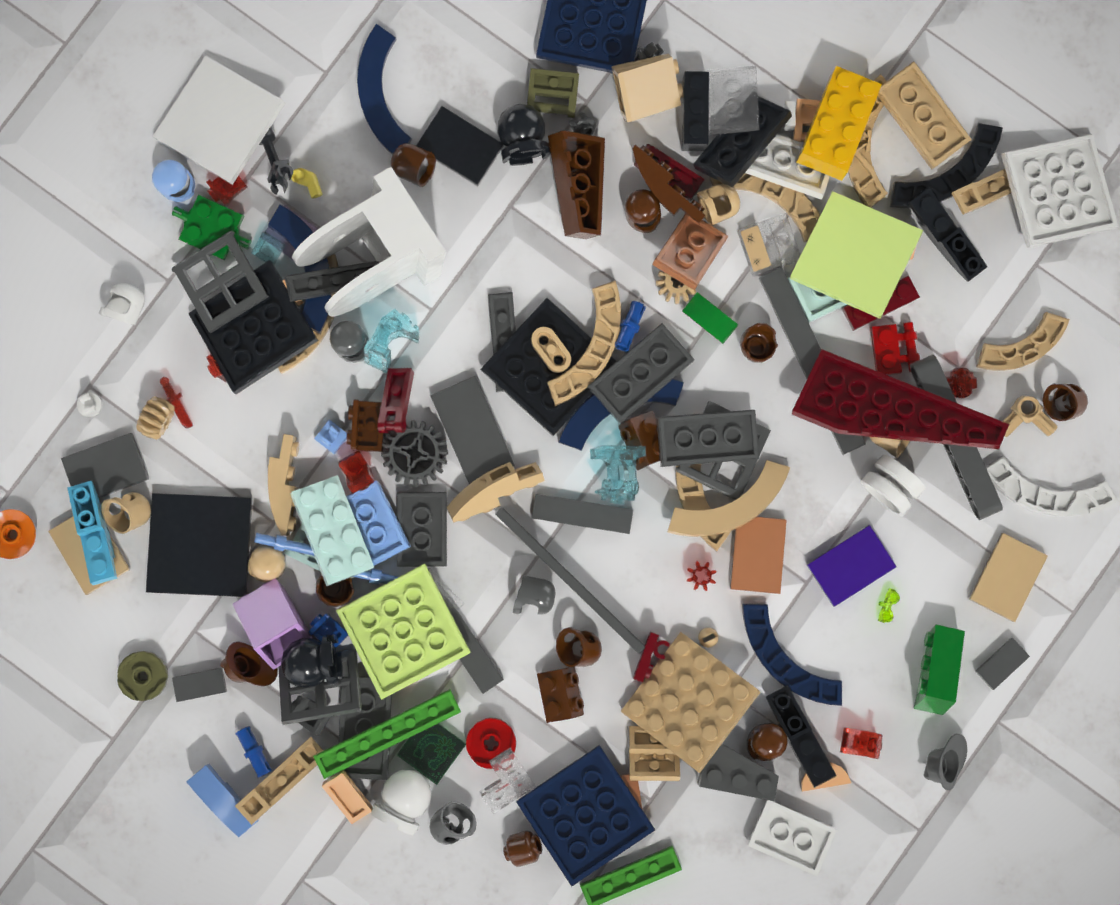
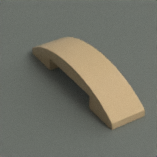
M1003 169L978 182H973L952 192V195L961 213L964 215L997 201L1012 192L1006 170Z
M310 737L256 788L237 803L235 807L252 825L317 766L313 755L324 750Z

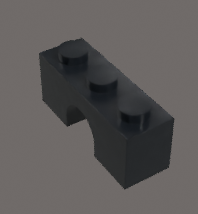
M685 71L682 88L684 94L682 98V103L684 104L682 151H704L709 144V72Z

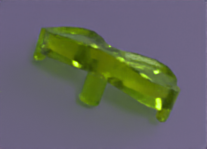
M889 588L884 602H879V606L882 607L879 613V622H891L894 618L891 606L900 600L899 594L894 589Z

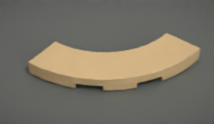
M1045 312L1037 328L1022 341L1009 345L984 343L976 367L985 370L1005 371L1024 367L1035 362L1057 344L1065 332L1070 319Z

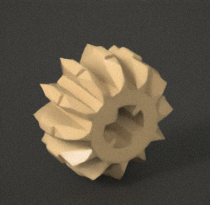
M659 271L658 276L663 280L656 281V286L663 287L658 291L659 295L668 294L665 299L666 302L670 301L671 296L675 297V304H679L680 296L687 302L689 300L687 293L690 295L695 294V290L681 282L682 287L678 285V288H674L671 279L674 281L676 279L663 271Z
M152 397L147 401L142 412L139 414L136 426L137 431L148 438L159 439L164 435L171 423V419L174 416V405L163 398Z

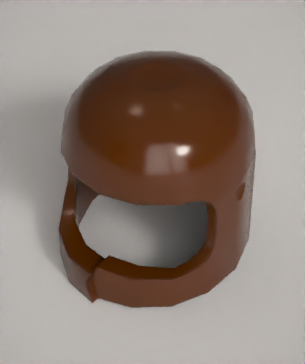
M410 143L401 144L394 151L391 158V167L399 178L424 187L434 174L436 158L432 152ZM426 158L428 161L427 170L418 181L419 169Z
M645 189L636 190L628 196L625 203V215L629 225L642 233H650L656 230L661 220V209L659 200L651 191ZM657 217L656 221L648 227L641 228L635 224H647Z
M1054 383L1048 386L1043 394L1044 409L1054 420H1072L1081 416L1087 409V395L1078 385ZM1058 388L1057 391L1054 393L1053 399L1049 401L1050 393L1054 389ZM1064 395L1062 399L1064 402L1068 397L1071 407L1068 405H1064V407L1069 411H1059L1055 406V400Z
M568 627L564 628L556 639V651L560 661L565 666H591L601 656V642L592 632H580L577 629ZM568 633L575 634L570 642L564 641ZM574 642H581L580 647H582V650L580 652L582 657L573 653L572 647Z
M759 724L748 735L747 751L754 760L770 761L776 759L786 750L788 744L787 735L776 724Z

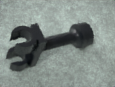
M270 127L259 145L264 146L272 167L267 178L268 183H271V191L277 195L279 190L276 184H280L285 194L288 182L284 177L287 173L290 181L293 169L289 166L290 162L288 159L279 161L272 143L275 140V134L272 127Z

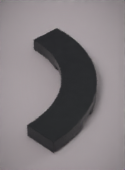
M979 123L966 154L955 166L940 176L919 182L895 181L893 183L890 207L910 208L907 202L929 187L939 202L953 197L952 192L973 183L984 171L996 152L1003 127Z

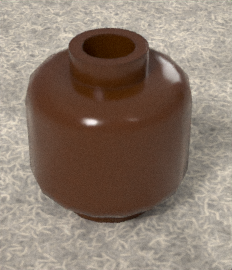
M531 831L510 835L506 840V846L503 847L506 860L511 861L516 867L537 862L543 850L540 838Z

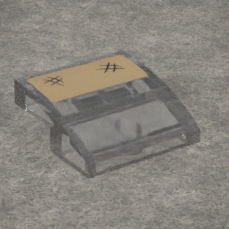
M786 213L737 229L752 276L797 262L800 257V252Z

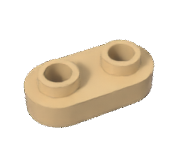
M548 327L536 329L532 334L531 344L547 367L556 373L567 370L571 363V355L554 331ZM546 337L548 343L545 345L540 344L539 338ZM556 356L561 357L563 363L560 365L555 364L554 358Z

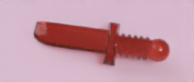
M162 377L160 384L163 386L162 388H164L168 397L166 400L174 405V411L180 423L185 428L192 427L193 424L179 399L183 397L181 392L176 394L175 390H173L174 388H172L173 386L169 383V379Z

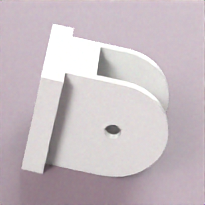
M390 166L373 176L372 197L319 228L305 239L292 255L297 266H307L337 253L362 238L374 259L379 261V264L350 281L329 299L325 305V310L329 316H338L365 304L415 273L424 286L439 278L446 251Z

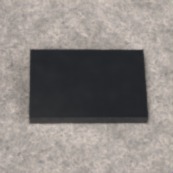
M441 106L416 145L432 152L437 162L476 186H479L504 147L500 141Z

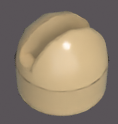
M704 628L698 635L699 643L707 648L715 646L719 639L718 633L712 628ZM713 633L715 638L704 643L702 638Z

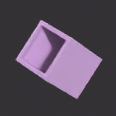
M276 578L264 583L260 588L244 595L240 600L233 603L253 649L273 670L281 666L283 652L292 642L301 638L313 639L287 591Z

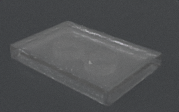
M756 66L708 70L710 135L758 131L759 109Z

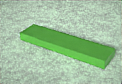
M669 846L580 884V887L588 905H600L679 872L682 868L673 846Z

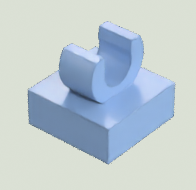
M328 420L314 439L330 452L336 454L347 440V433L331 420Z

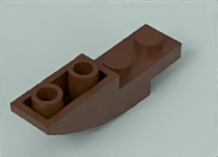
M635 144L632 148L634 157L650 191L673 216L681 209L700 225L706 217L703 213L705 208L695 200L689 202L683 196L686 193L676 184L671 187L669 184L674 179V176L671 174L673 169L663 161L660 164L652 158L654 154L644 145L639 148Z

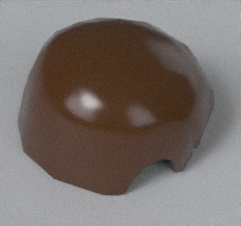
M757 323L747 328L740 340V347L744 357L751 362L763 363L772 358L778 347L775 337L776 331L764 323Z
M322 574L316 581L317 596L327 606L339 607L346 604L355 591L351 577L326 586Z

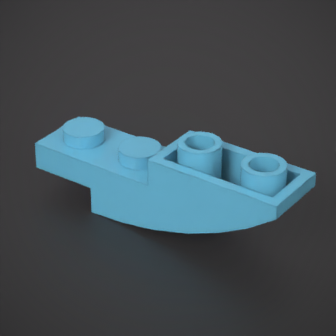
M88 481L67 487L76 531L82 542L90 583L97 585L117 579L113 560L115 554L93 482Z

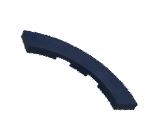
M376 24L369 34L361 53L357 79L358 95L369 127L378 141L393 155L397 147L401 144L410 143L412 138L392 118L383 94V69L387 56L397 39Z
M280 204L268 224L270 229L285 238L295 250L305 239L313 234V231L301 218ZM327 257L314 264L303 266L305 273L330 269ZM332 295L305 300L302 313L311 329L320 335L328 318L325 305Z
M671 380L647 402L676 406L684 382ZM592 396L569 420L558 443L582 451L589 435L603 419L610 415L609 411L595 396Z
M742 604L743 620L749 642L755 655L769 674L784 687L788 685L792 692L801 697L818 703L842 706L841 680L826 679L805 671L781 649L770 624L768 604Z

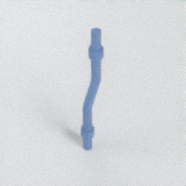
M256 533L254 543L272 546L275 550L284 551L285 549L314 556L309 544L287 540L285 536L276 535V537ZM371 569V571L353 576L369 580V583L379 585V583L387 584L398 578L397 576L384 574L382 570Z

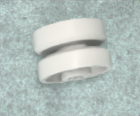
M883 454L874 464L878 473L869 471L860 481L861 485L889 510L897 515L904 516L911 507L907 497L918 499L925 491V486L905 466L890 456Z

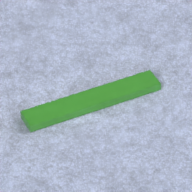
M451 689L319 752L313 755L325 779L461 713V710Z

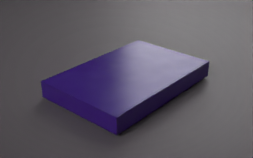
M870 525L807 564L810 572L833 607L897 567Z

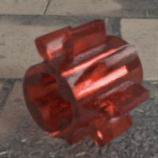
M955 368L950 372V377H946L956 398H966L972 394V389L977 388V377H974L973 372H970L967 368Z
M696 561V568L694 570L687 568V571L691 573V578H688L686 582L693 581L695 583L693 590L698 589L699 585H702L703 590L707 591L706 584L716 583L711 577L717 571H710L708 569L709 562H706L704 567H700V563ZM705 570L704 575L708 577L707 580H702L700 583L697 582L698 577L695 573Z

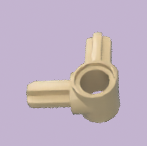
M1026 395L1016 399L1014 405L1010 408L1012 412L1003 420V422L1010 424L1005 437H1008L1022 422H1032L1046 436L1052 435L1057 429V425L1042 411L1044 407L1037 399ZM1030 400L1033 408L1031 412L1024 414L1021 411V405L1024 401Z

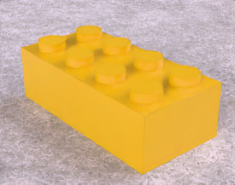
M836 66L829 77L796 163L842 181L849 171L882 84Z

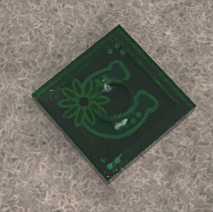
M438 723L409 737L397 756L437 785L463 750L466 743Z

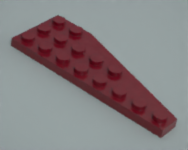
M821 349L792 410V415L838 434L989 449L1000 448L1010 425Z

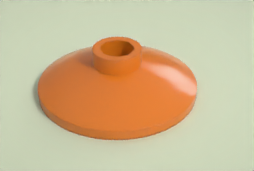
M13 509L1 511L0 557L4 559L20 558L27 554L34 545L36 539L35 525L24 512ZM12 530H15L17 532V537L15 539L10 538V532Z

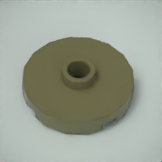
M147 651L132 653L124 658L118 667V686L122 693L131 700H151L160 695L166 687L168 680L167 666L154 653ZM142 671L146 672L147 679L145 681L140 679V673Z

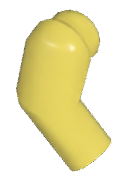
M303 168L293 170L291 180L308 187L312 199L323 195L315 173Z

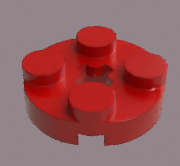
M485 718L477 722L470 729L466 739V749L471 759L478 766L486 769H496L506 764L513 757L516 749V736L512 727L503 720ZM490 736H494L495 741L499 742V745L494 746L493 750H488V745L484 744V740H489Z

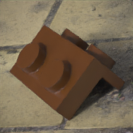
M354 399L353 405H349L348 420H352V430L347 431V445H351V450L383 452L384 433H379L378 418L382 402Z
M653 411L631 418L618 426L621 438L630 453V459L637 470L660 461L657 419Z
M575 667L537 674L547 723L573 719L584 715V702L580 696L579 678L575 672Z

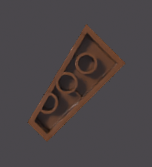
M564 130L548 135L565 236L580 239L601 236L605 138Z

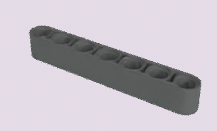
M932 354L910 364V370L918 388L957 403L935 355ZM943 444L976 518L982 520L1002 511L1001 500L977 447Z

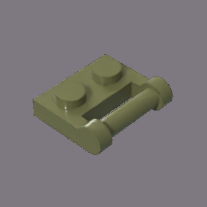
M531 68L527 105H531L539 112L567 115V118H575L579 73ZM535 96L569 99V105L535 102Z

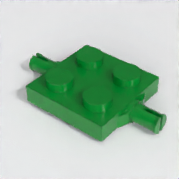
M198 195L189 212L175 206L174 210L182 213V215L172 211V216L184 220V228L178 240L200 250L229 231H234V237L239 246L248 250L250 246L242 243V241L251 245L252 240L239 235L244 215ZM226 245L212 255L225 260L230 249Z

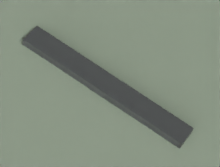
M780 267L759 277V280L806 379H808L821 352V348L783 268ZM831 431L842 455L866 445L862 436L838 434Z
M500 508L495 513L510 530L638 654L645 648V645L504 508Z

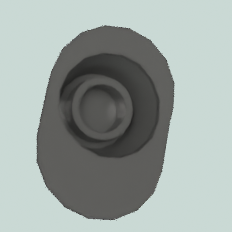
M962 734L951 736L944 748L931 751L927 758L924 777L927 780L940 783L945 790L954 788L957 777L967 758V742Z

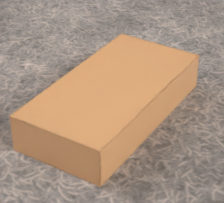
M344 770L323 782V789L351 824L372 812L373 806Z

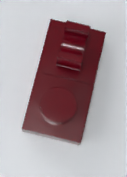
M649 632L645 648L642 651L633 675L634 680L643 683L644 678H650L654 665L650 664L652 653L659 659H665L664 655L658 653V647L660 645L669 647L670 643L665 640L657 641L658 634Z

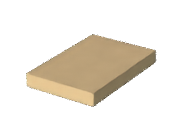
M74 517L48 531L85 595H89L110 582L107 581L97 585L90 583L82 542L76 531ZM110 535L115 558H113L117 577L129 571L130 568Z
M1001 533L969 600L1012 622H1016L1048 555L1005 533Z

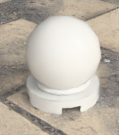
M401 770L393 774L384 783L381 793L383 803H374L371 815L385 824L389 819L399 824L397 830L414 835L419 828L415 818L423 815L428 809L431 800V789L428 781L419 772Z

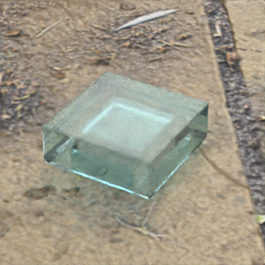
M262 232L251 253L264 262L271 260L275 265L285 244L267 232Z

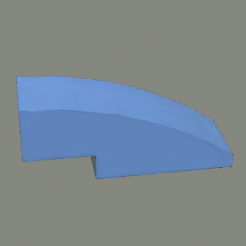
M210 764L205 765L186 781L208 808L238 837L256 823L254 822L251 825L235 807L241 801V798L227 782L225 783Z

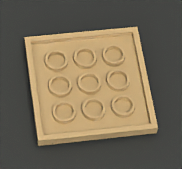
M680 632L663 654L665 659H660L657 662L650 678H645L621 712L700 773L760 694V691Z

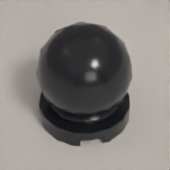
M517 104L508 107L498 120L497 134L501 143L506 146L501 150L502 162L506 163L509 161L511 166L532 164L533 158L541 155L543 160L549 157L551 153L549 143L542 141L545 136V122L541 113L531 105Z
M335 634L323 635L321 643L311 638H301L292 642L283 652L281 661L283 674L289 683L304 688L320 685L325 679L328 685L341 684L338 677H343L342 654L341 652L336 653L334 643L339 642Z

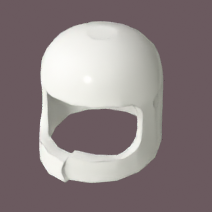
M124 283L117 284L111 289L109 301L105 307H101L99 314L124 323L136 325L145 303V297L134 286Z

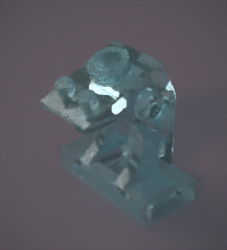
M396 309L381 318L371 340L368 339L364 347L365 364L387 373L388 368L391 366V350L388 349L390 342L403 337L418 344L419 327L417 325L412 327V322L405 313L402 312L400 314Z
M602 445L590 449V458L601 459L607 467V479L603 480L601 489L595 490L596 494L601 495V500L609 498L610 503L625 504V501H635V495L639 491L636 459L646 456L645 446ZM619 466L624 467V480H620Z

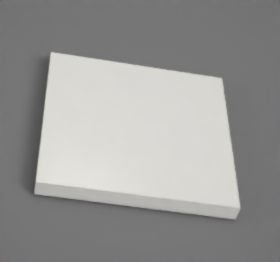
M205 56L153 137L233 185L286 103L279 97Z
M1093 134L1007 151L1001 154L1027 248L1118 227Z

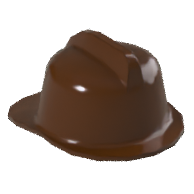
M239 641L233 642L228 647L225 659L220 663L228 678L238 683L248 682L264 687L271 685L278 675V667L273 670L253 649V646Z

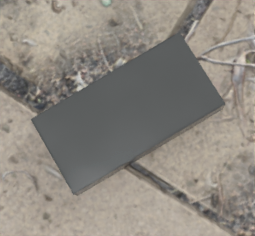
M1010 638L975 672L992 690H995L1030 656L1014 638Z
M223 668L172 678L176 702L227 692Z

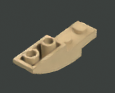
M287 434L283 435L280 458L269 457L268 493L271 510L281 535L290 536V531L294 532L297 518L293 517L295 505L290 493L298 490V487L290 486L289 481H293L295 476V467L292 466L293 457L298 456L300 445L299 442H296L297 438L295 436Z
M511 462L501 465L485 473L465 487L447 506L448 513L454 523L465 521L479 513L490 512L500 506L499 497L510 496L515 491L532 488L538 483L545 481L543 473L536 462L514 469Z

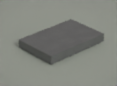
M133 433L61 458L70 486L92 481L98 498L149 480Z
M397 492V519L411 546L397 554V567H419L423 564H426L427 567L447 566V492Z

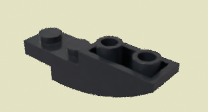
M930 187L925 188L907 202L920 220L918 224L925 234L967 282L988 267L961 227H957Z
M788 685L766 696V700L778 724L785 731L787 741L813 787L816 788L837 776L813 734L811 726Z

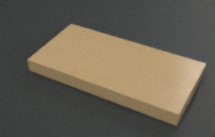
M915 62L909 64L881 85L878 98L931 170L972 140Z

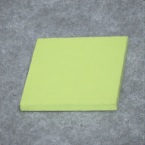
M832 191L794 267L790 279L881 319L923 230Z
M426 564L407 572L336 610L381 700L471 653Z

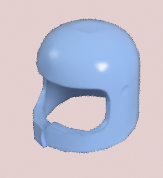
M164 160L154 168L152 182L155 188L168 200L184 202L195 194V179L178 161ZM188 174L190 177L189 190L180 197H172L171 194H176L185 186Z

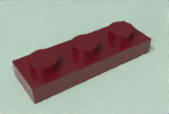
M909 276L899 280L882 317L920 298ZM850 305L842 309L853 331L878 319Z

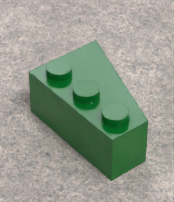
M935 625L930 632L927 631L924 639L926 651L921 661V675L914 709L944 715L956 703L965 631L941 625Z

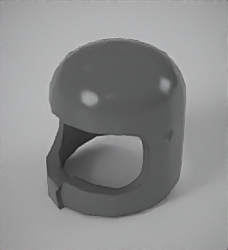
M343 321L335 325L330 332L329 340L331 347L340 358L353 363L361 362L367 358V354L370 351V341L367 334L358 324L352 321ZM366 338V346L359 356L354 358L345 357L358 353L362 349Z
M523 575L512 613L520 614L522 606L525 604L537 606L538 614L548 613L555 601L556 592L554 585L545 579Z
M450 802L432 816L429 828L431 835L437 842L449 845L473 835L477 822L470 808L459 802ZM450 814L458 817L459 825L455 831L453 824L449 826L450 829L447 828L444 823H448L449 820L444 817ZM468 819L470 821V828L466 833H463V821Z

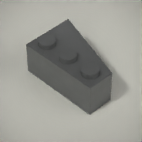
M721 744L699 773L697 784L703 788L775 801L779 776L728 746Z

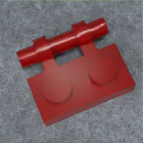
M913 322L903 323L904 333L897 334L896 324L873 326L870 328L876 371L885 375L901 374V364L908 363L909 372H911L910 364L920 360V355L916 351L915 340H917V332L914 331ZM899 342H906L907 355H900Z

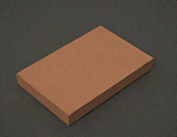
M685 213L652 265L695 290L726 242L728 235L705 221H702L699 225Z
M756 517L735 529L730 589L774 594L781 593L787 520Z

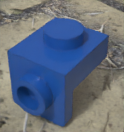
M326 613L324 616L321 614L316 616L310 623L312 628L308 631L320 642H322L323 635L335 634L339 641L334 643L335 649L349 636L347 631L329 613Z

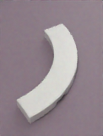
M1003 456L986 466L993 485L998 491L1018 505L1042 514L1053 516L1083 515L1102 510L1119 501L1106 480L1082 490L1058 491L1037 486L1027 481L1009 465Z

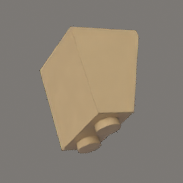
M669 53L611 66L620 112L626 122H632L681 105L680 98H683L684 94L681 83L677 84L676 74H679L678 62Z

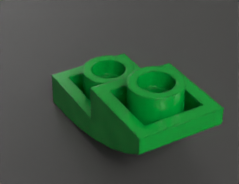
M698 292L682 310L683 313L722 344L725 343L738 326L735 321Z

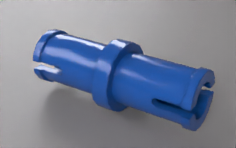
M637 301L631 302L626 318L621 321V330L615 342V347L618 350L629 351L634 335L640 329L639 323L646 309L644 304Z
M248 726L236 732L235 734L245 751L244 756L246 759L249 758L257 777L260 778L271 772L272 768L262 752L264 748L262 745L259 746L251 731V727Z

